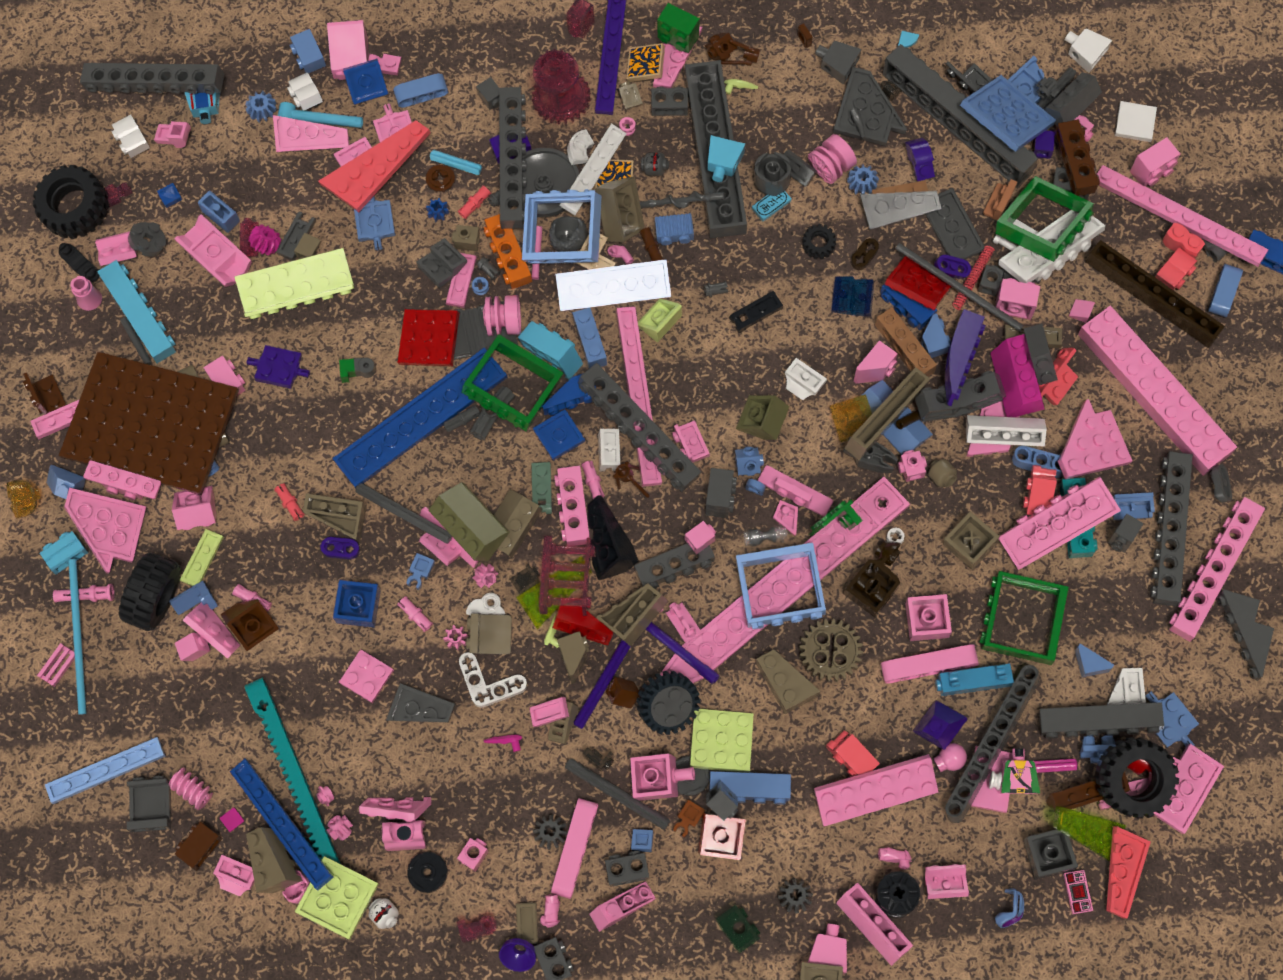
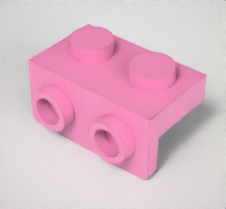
M695 421L678 427V424L674 425L673 439L675 443L679 442L680 450L692 463L710 456Z
M933 865L925 868L924 881L927 899L968 897L966 865Z

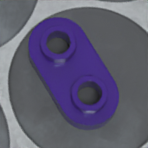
M941 255L934 262L935 267L953 278L963 279L971 273L969 262L961 258Z
M327 537L320 545L322 553L330 558L354 559L360 552L358 543L353 539ZM333 545L334 550L329 551L328 547ZM352 547L353 552L348 553L347 549Z

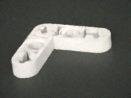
M468 652L462 654L459 658V665L472 701L477 707L489 706L521 694L527 689V681L522 675H514L486 686L475 655ZM465 658L473 659L471 666L474 671L469 672L468 666L466 664L463 665ZM478 675L480 682L477 685H471L469 683L471 676ZM519 679L520 682H524L521 684L520 689L516 686L512 687V692L509 693L506 683L509 682V685L512 686L515 684V680ZM498 686L504 687V695L496 696L494 694L495 688ZM487 690H491V695L494 699L490 700V696L484 698L483 703L479 700L476 701L478 694L482 693L485 696L489 694Z

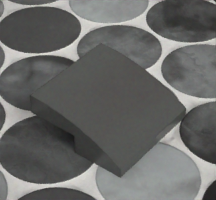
M445 238L431 246L429 254L416 261L417 267L438 288L449 282L467 263V259Z

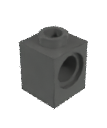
M986 265L978 292L996 297L1004 270L995 265ZM992 277L995 281L991 282L987 278Z

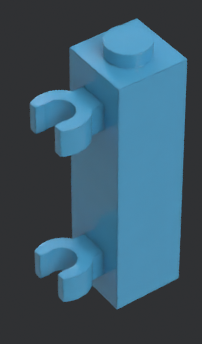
M1010 663L940 673L938 679L935 680L936 690L940 691L941 696L1011 687L1014 683Z

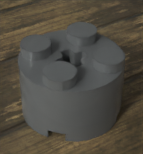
M778 152L762 154L755 162V186L762 193L771 196H777L784 192L791 182L789 159Z

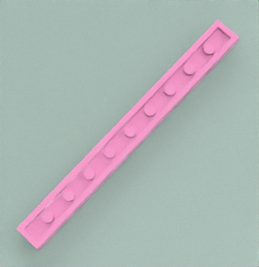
M1104 165L1097 173L1100 179L1099 186L1173 224L1183 225L1189 232L1259 267L1269 250Z
M635 307L617 308L616 315L628 396L652 420ZM634 426L636 431H642L641 427ZM646 440L648 444L655 445L653 440ZM636 448L642 487L661 485V473L658 471L657 466L646 459L644 452L640 448Z

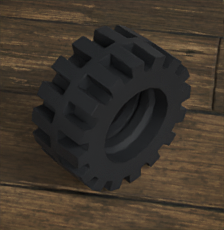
M818 224L817 227L812 225V228L809 227L807 232L805 231L802 246L804 252L808 253L810 258L813 256L816 260L817 258L822 260L824 257L828 258L833 253L836 245V235L832 233L833 230L831 228H827V225H824V227H822V224ZM820 236L827 240V244L824 247H816L811 241L814 237Z

